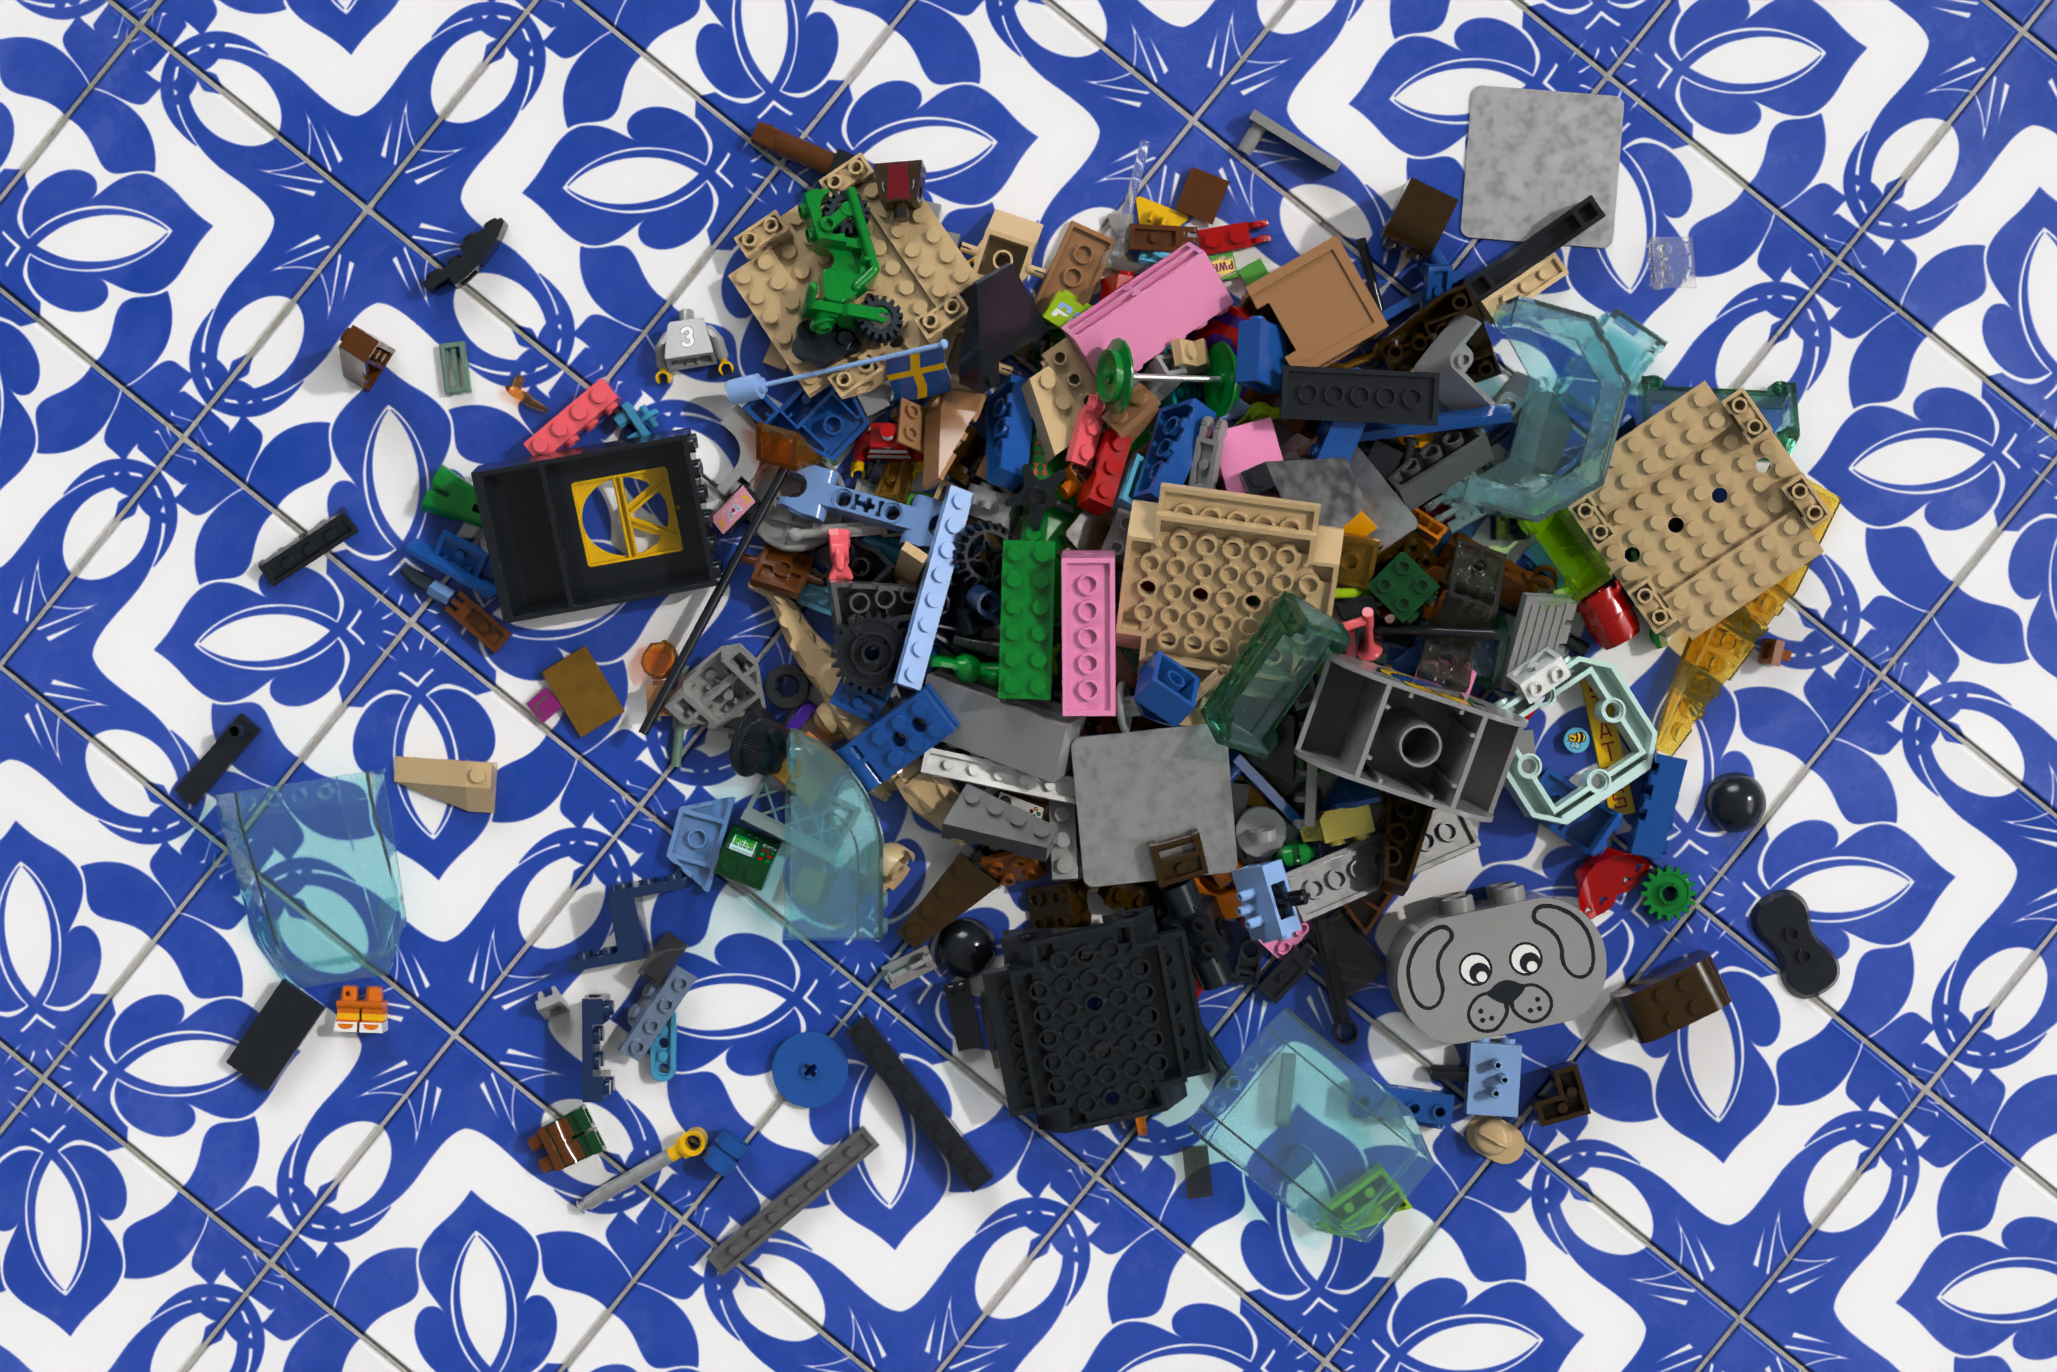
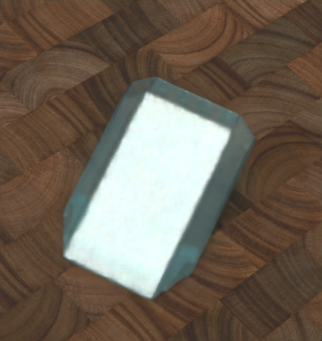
M384 770L215 795L220 825L255 943L280 979L285 978L296 987L303 988L390 974L407 917Z
M1287 1007L1262 1030L1198 1107L1186 1126L1310 1228L1368 1244L1435 1165L1412 1110L1294 1010Z

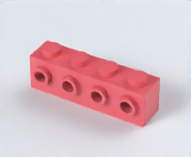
M600 378L523 444L532 455L561 451L566 447L571 448L580 440L579 436L586 430L588 432L593 430L600 423L598 420L605 414L607 416L612 414L619 407L618 403L622 399L606 380Z

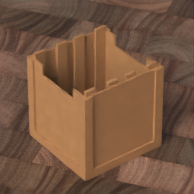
M1337 235L1246 286L1245 294L1239 299L1238 307L1249 310L1254 316L1262 315L1266 321L1282 325L1296 350L1289 354L1290 348L1288 347V356L1285 357L1287 366L1328 367L1377 339L1389 326Z

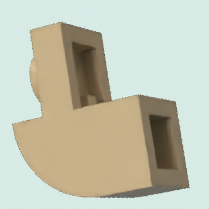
M1178 338L1171 341L1172 349L1168 350V353H1173L1175 366L1186 368L1188 371L1186 375H1196L1211 367L1205 339L1201 338L1196 341Z

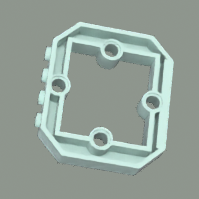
M1569 655L1563 657V660L1571 676L1546 693L1542 702L1536 700L1532 704L1528 703L1523 693L1516 688L1514 696L1509 699L1503 697L1494 703L1524 718L1537 708L1551 706L1558 694L1585 677L1599 699L1594 706L1595 718L1601 723H1614L1632 751L1605 770H1585L1579 779L1580 787L1553 804L1537 778L1542 770L1540 758L1531 753L1522 754L1517 747L1504 785L1525 817L1560 825L1569 824L1651 769L1658 732L1613 663L1581 656L1570 658ZM1608 704H1611L1614 708V713L1611 717L1606 714V706ZM1525 759L1531 765L1528 773L1522 770V762ZM1594 775H1597L1600 780L1597 788H1594L1591 784V779Z

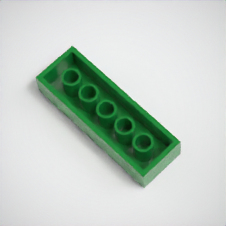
M1003 540L998 698L1052 700L1056 541Z

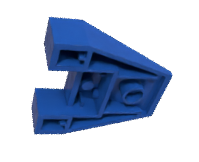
M832 384L811 398L801 386L780 408L766 394L763 399L747 402L742 407L764 429L832 461H835L870 425L856 397L841 399Z

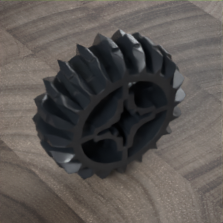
M987 520L985 525L982 521H976L975 527L972 524L966 526L968 533L965 531L959 532V536L963 539L962 541L954 540L953 543L960 547L959 550H953V554L957 555L958 559L953 560L952 564L960 566L955 570V573L958 575L964 573L961 581L966 583L970 580L971 588L975 585H984L986 587L988 585L989 589L995 590L996 583L1002 586V565L997 572L994 573V570H996L995 563L997 559L1002 557L1003 540H1017L1015 536L1007 538L1010 534V529L1005 528L1002 530L1001 523H996L993 527L991 520ZM986 534L995 537L1002 548H994L990 540H987ZM978 538L975 551L968 554L971 543L974 539ZM985 552L995 553L987 559L976 558L982 556V553ZM977 562L981 570L985 572V577L978 575L969 563Z

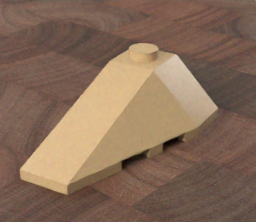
M396 756L394 782L469 812L495 813L498 762Z

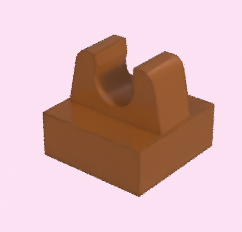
M1763 638L1757 663L1780 667L1781 661L1790 662L1792 651L1784 649L1785 641Z

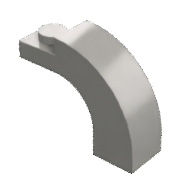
M1173 353L1156 355L1142 374L1186 375L1188 371L1186 368L1175 366ZM1133 380V388L1140 382L1159 401H1162L1181 382ZM1106 405L1105 409L1103 410L1105 413L1108 411Z
M738 404L720 422L736 437L740 446V458L736 467L717 487L725 496L733 494L742 485L740 481L743 478L748 483H751L756 477L764 459V441L761 431L754 419Z

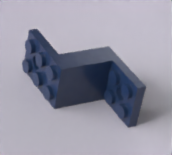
M682 872L667 874L664 876V880L658 881L657 876L639 880L637 885H633L632 881L613 885L614 889L608 891L607 895L616 945L605 947L599 950L597 954H593V950L578 952V954L573 955L574 959L567 962L569 972L635 961L650 956L652 951L642 896L685 889L691 886L690 877L688 875L683 876Z

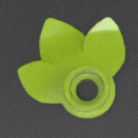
M1255 402L1249 406L1246 415L1234 427L1271 417V420L1279 418L1280 408L1272 407L1266 402Z

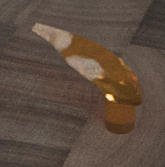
M515 375L512 386L508 385L505 387L506 391L523 404L548 413L549 409L533 398L530 393L521 390L525 378Z

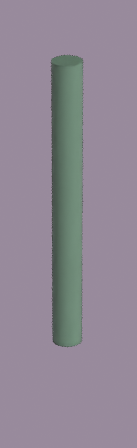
M685 665L679 676L678 684L690 672V666ZM676 717L671 766L681 767L685 724L681 723Z

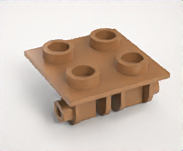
M901 397L899 408L892 409L890 413L893 422L898 423L897 442L924 454L925 416L928 409Z

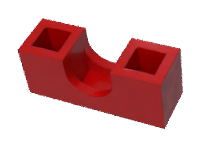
M1110 428L1100 435L1093 461L1096 462L1090 478L1083 483L1077 507L1098 516L1113 507L1132 438L1125 436L1122 439Z

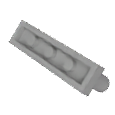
M1255 109L1249 117L1253 123L1237 147L1250 156L1265 131L1268 130L1335 173L1341 165L1336 159Z

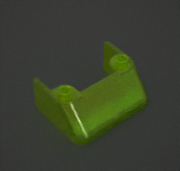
M1555 489L1545 494L1517 515V523L1525 534L1530 532L1535 536L1562 574L1565 581L1562 587L1570 597L1574 595L1576 602L1612 579L1613 572Z

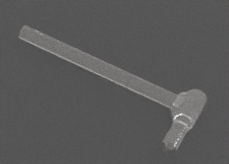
M1140 141L1113 248L1103 252L1100 262L1102 267L1118 271H1131L1137 274H1141L1151 267L1128 261V258L1122 253L1150 147V142Z

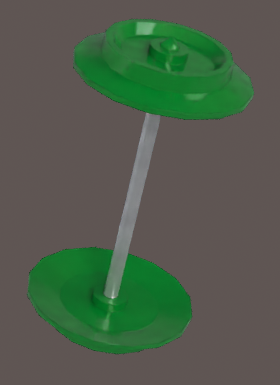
M1116 338L1110 342L1099 357L1096 369L1097 392L1108 411L1117 415L1122 413L1129 403L1133 380L1203 382V392L1207 407L1217 413L1216 417H1222L1236 403L1241 392L1242 385L1236 383L1237 356L1229 344L1218 342L1213 345L1208 353L1211 367L1204 371L1203 376L1137 374L1133 370V359L1127 342L1122 338Z

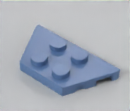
M733 796L679 807L666 857L674 864H677L686 875L697 882L706 892H710L715 873L713 871L723 847L736 799Z

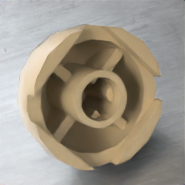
M896 842L884 843L877 848L873 847L866 857L868 860L866 876L869 882L882 893L888 894V888L891 890L896 889L911 869L907 864L909 860L914 862L915 854Z

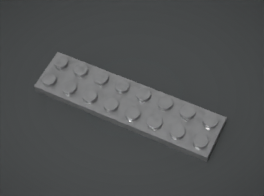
M1440 809L1433 810L1413 875L1480 847L1481 843L1470 820ZM1381 833L1286 873L1291 891L1304 889L1311 896L1308 898V904L1295 906L1301 924L1381 890L1378 888Z

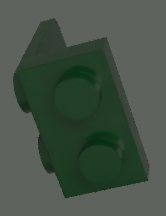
M1406 552L1399 553L1368 584V589L1395 615V621L1400 626L1405 622L1410 625L1418 618L1420 614L1417 611L1424 604L1429 607L1439 597L1436 592L1440 586Z

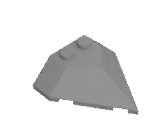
M741 643L719 647L681 679L664 704V707L684 724L692 725V723L706 725L708 729L728 733L731 729L736 730L741 720L749 712L757 708H766L758 659Z

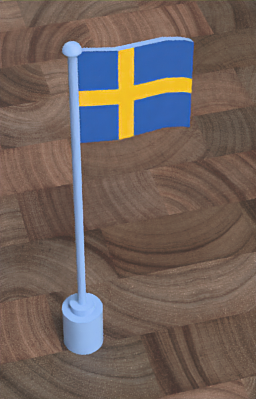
M941 339V342L768 382L758 373L728 380L726 392L729 401L733 405L763 399L769 386L886 360L887 377L894 392L893 404L900 403L901 397L911 401L947 393L951 390V376L944 360V349L948 347V341Z

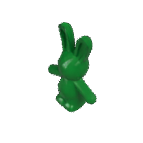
M937 654L929 657V667L953 669L956 678L963 683H974L979 679L988 686H999V660L980 662L972 654H962L955 659Z

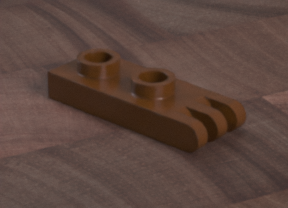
M1130 223L1128 250L1172 253L1187 242L1197 243V237H1187V234L1198 233V227Z
M460 589L457 594L464 601L461 603L453 597L450 602L457 607L456 611L446 605L444 610L494 653H498L513 633Z

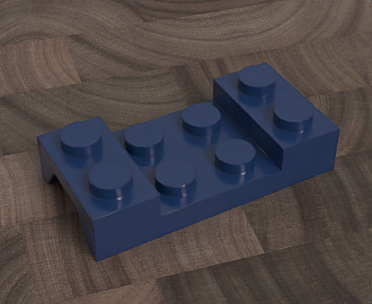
M589 994V998L582 999L583 1102H604L611 1095V1092L615 1090V1077L611 1076V1070H601V1066H604L605 1053L600 1051V1041H604L605 1036L603 1024L610 1020V1015H614L615 1010L614 1000H610V994Z

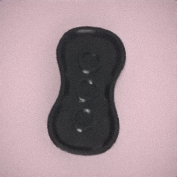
M1784 889L1772 892L1756 903L1751 913L1753 931L1775 953L1780 965L1781 978L1786 989L1792 995L1802 999L1813 998L1828 991L1839 978V961L1835 953L1815 934L1811 924L1810 911L1804 898L1795 891Z

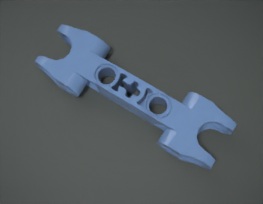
M791 464L789 472L796 479L807 483V489L799 497H780L778 501L780 508L797 515L803 520L818 524L824 523L828 512L902 533L899 541L901 546L908 541L923 552L929 553L933 535H931L932 528L937 524L942 502L917 494L914 497L912 506L837 486L840 475L833 470L816 465ZM845 498L851 499L847 506H839L841 500ZM892 512L900 513L899 517L895 520L887 519L888 515Z

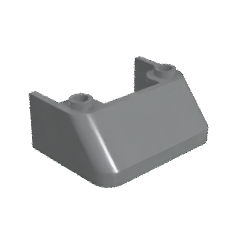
M1461 313L1455 315L1418 360L1414 367V372L1440 373L1439 402L1448 411L1510 403L1512 416H1514L1541 382L1516 371L1492 400L1465 373L1473 362V352L1466 343L1482 323ZM1490 425L1478 426L1477 428L1483 429V428L1488 427V426H1490Z

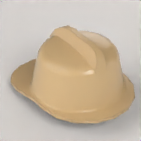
M1478 1115L1468 1124L1466 1130L1467 1141L1470 1147L1481 1155L1500 1164H1510L1518 1160L1523 1154L1525 1140L1521 1131L1501 1118Z

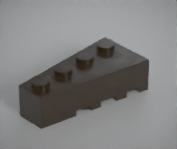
M1383 791L1379 889L1402 897L1405 895L1412 880L1434 807Z
M960 852L896 934L917 949L1000 886V883L964 853Z

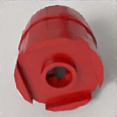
M1617 578L1610 579L1611 585L1605 586L1603 582L1580 595L1579 599L1581 602L1577 604L1576 612L1580 613L1588 633H1591L1599 647H1603L1604 650L1619 646L1640 632V622L1633 610V605L1621 591L1622 586Z

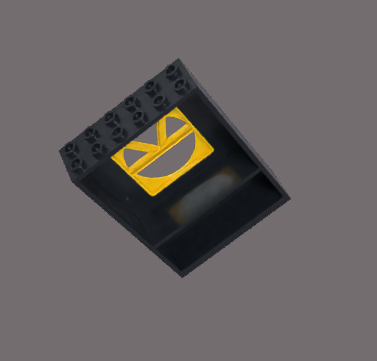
M690 427L478 465L471 472L504 624L717 586L724 572L722 559L716 556L717 548H719L716 533L712 534L711 532L714 519L711 508L707 509L706 507L709 495L706 483L702 484L701 477L704 473L701 458H696L695 452L699 448L696 433H691ZM630 477L647 482L649 486L628 504L623 478ZM611 479L614 485L628 555H617L599 548L588 537L583 526L582 512L586 499L596 487ZM659 492L667 504L669 514L667 527H662L631 515ZM633 527L660 537V540L651 548L640 553L637 550Z

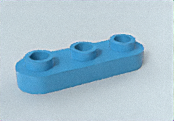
M676 1010L650 1046V1072L654 1079L661 1082L670 1080L677 1071ZM661 1038L668 1039L669 1045L667 1047L660 1044ZM660 1064H667L669 1067L668 1071L662 1072Z

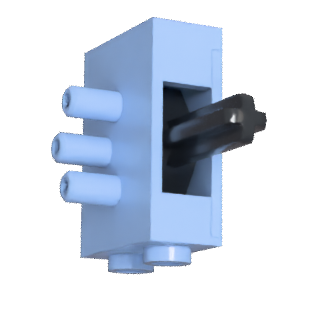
M1282 859L1250 864L1231 871L1237 890V899L1241 906L1237 907L1236 912L1240 917H1245V926L1249 931L1251 941L1262 939L1263 943L1277 939L1278 941L1292 938L1293 932L1302 929L1295 906L1308 904V898L1311 896L1304 889L1290 890Z
M1500 1037V1041H1490V1038L1467 1042L1466 1066L1432 1064L1430 1067V1078L1433 1080L1464 1081L1463 1111L1466 1114L1518 1117L1522 1045L1516 1043L1515 1038Z

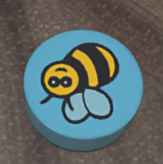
M1570 728L1563 735L1564 747L1573 753L1583 752L1587 749L1590 742L1588 733L1582 728Z

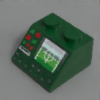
M734 823L713 873L761 891L766 885L782 841Z

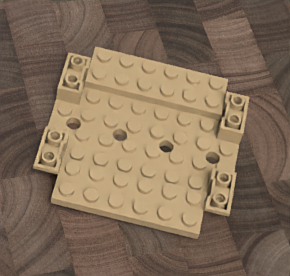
M861 152L818 181L822 189L829 188L828 198L829 196L832 197V194L836 191L839 195L841 190L855 187L857 195L859 193L862 196L860 201L866 200L868 202L866 207H870V219L867 227L880 265V271L873 287L853 303L861 305L867 297L878 295L879 300L882 299V296H886L887 302L893 299L895 301L893 306L899 305L901 308L899 313L903 312V325L898 334L899 337L903 338V344L898 348H893L890 346L889 341L886 346H883V343H881L879 347H874L875 342H871L870 345L866 344L868 339L864 338L861 340L859 338L861 333L856 334L855 330H852L862 343V350L829 367L941 342V339H949L955 335L967 318L968 306L961 296L972 290L973 282L979 280L975 271L924 198L922 199L921 208L909 209L908 222L897 223L894 221L893 211H885L881 204L876 177L874 176L875 172ZM798 205L782 216L779 215L777 210H774L734 237L747 259L751 260L728 275L794 375L825 369L813 365L810 360H798L792 352V344L795 340L797 326L809 319L808 317L805 319L798 317V311L803 305L808 284L810 282L818 284L815 301L820 300V275L824 269H830L834 262V258L815 255L812 244L808 243L806 239V225L804 219L801 220L799 216ZM824 205L820 207V209H821V215H822V211H823ZM888 320L883 326L874 325L875 328L881 329L889 327ZM886 360L804 378L798 381L810 398L832 384L841 399L869 393L887 381Z
M1704 380L1573 470L1588 493L1567 508L1655 634H1658L1678 620L1693 640L1825 552L1811 533V530L1833 515L1773 433L1772 427L1744 387L1720 403ZM1761 458H1767L1771 463L1769 471L1765 473H1760L1756 469V463ZM1716 488H1723L1727 493L1726 499L1721 503H1717L1712 499V492ZM1672 518H1680L1683 521L1682 529L1679 532L1670 531L1668 528L1669 521ZM1630 547H1635L1640 552L1639 558L1634 562L1625 559V551Z
M1161 482L1159 503L1133 500L1116 625V646L1140 649L1138 675L1140 668L1157 650H1160L1200 677L1199 684L1220 665L1228 666V675H1225L1210 690L1292 701L1296 673L1303 672L1321 675L1325 664L1344 528L1318 525L1321 504ZM1151 581L1154 583L1155 589L1153 591H1145L1142 589L1141 583ZM1197 588H1203L1207 591L1208 596L1199 599L1195 597L1193 591ZM1254 595L1261 602L1257 606H1251L1246 602V598ZM1302 603H1309L1314 609L1310 613H1303L1298 607ZM1221 666L1220 669L1224 674H1227V667Z

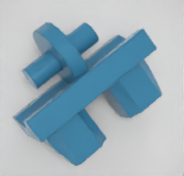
M628 401L622 405L624 409L613 417L621 429H624L631 423H634L638 430L627 438L652 434L646 423H649L652 429L659 426L655 420L659 411L657 408L649 411L645 404L638 408L643 414L642 417H640L633 405Z

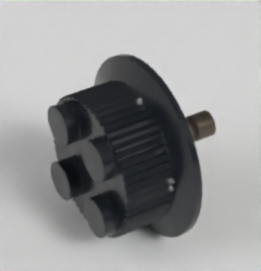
M766 708L752 710L741 720L736 730L731 729L728 733V738L732 739L730 763L734 772L740 776L750 777L756 773L764 776L778 774L789 749L792 747L793 738L789 736L787 727L777 722L775 715Z

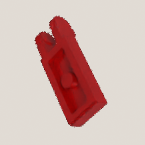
M1268 220L1250 223L1241 222L1198 230L1199 248L1209 256L1271 242L1270 235H1261L1250 239L1249 230L1263 229L1268 226Z

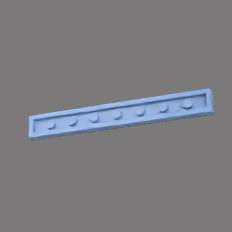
M949 485L946 488L893 682L896 685L914 691H921L954 569L952 561L957 558V555L953 554V550H959L960 547L953 542L954 540H962L959 532L965 529L974 495L972 492L953 485Z

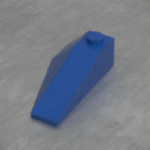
M1337 775L1322 799L1320 809L1324 811L1331 809V807L1332 810L1356 808L1380 802L1381 799L1376 788Z

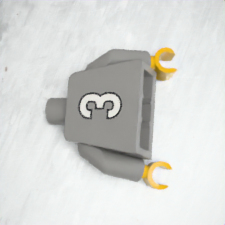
M691 309L679 311V321L668 323L667 331L662 334L655 347L656 364L659 368L655 380L658 384H661L660 377L662 373L667 375V383L670 384L673 380L670 371L717 364V360H720L721 363L719 365L721 375L724 376L721 370L724 364H729L732 373L734 371L733 364L727 360L729 355L723 337L713 326L706 325L704 318H694V311Z

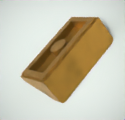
M909 459L886 462L874 496L902 504L906 503L914 479V468Z

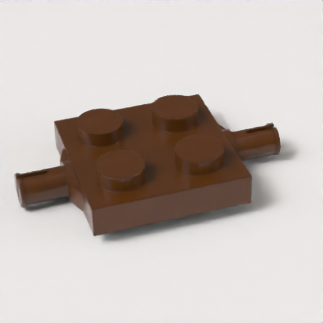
M768 543L758 556L745 553L740 562L754 566L750 585L799 600L803 588L808 583L823 588L826 577L812 574L815 556L802 552L782 551Z

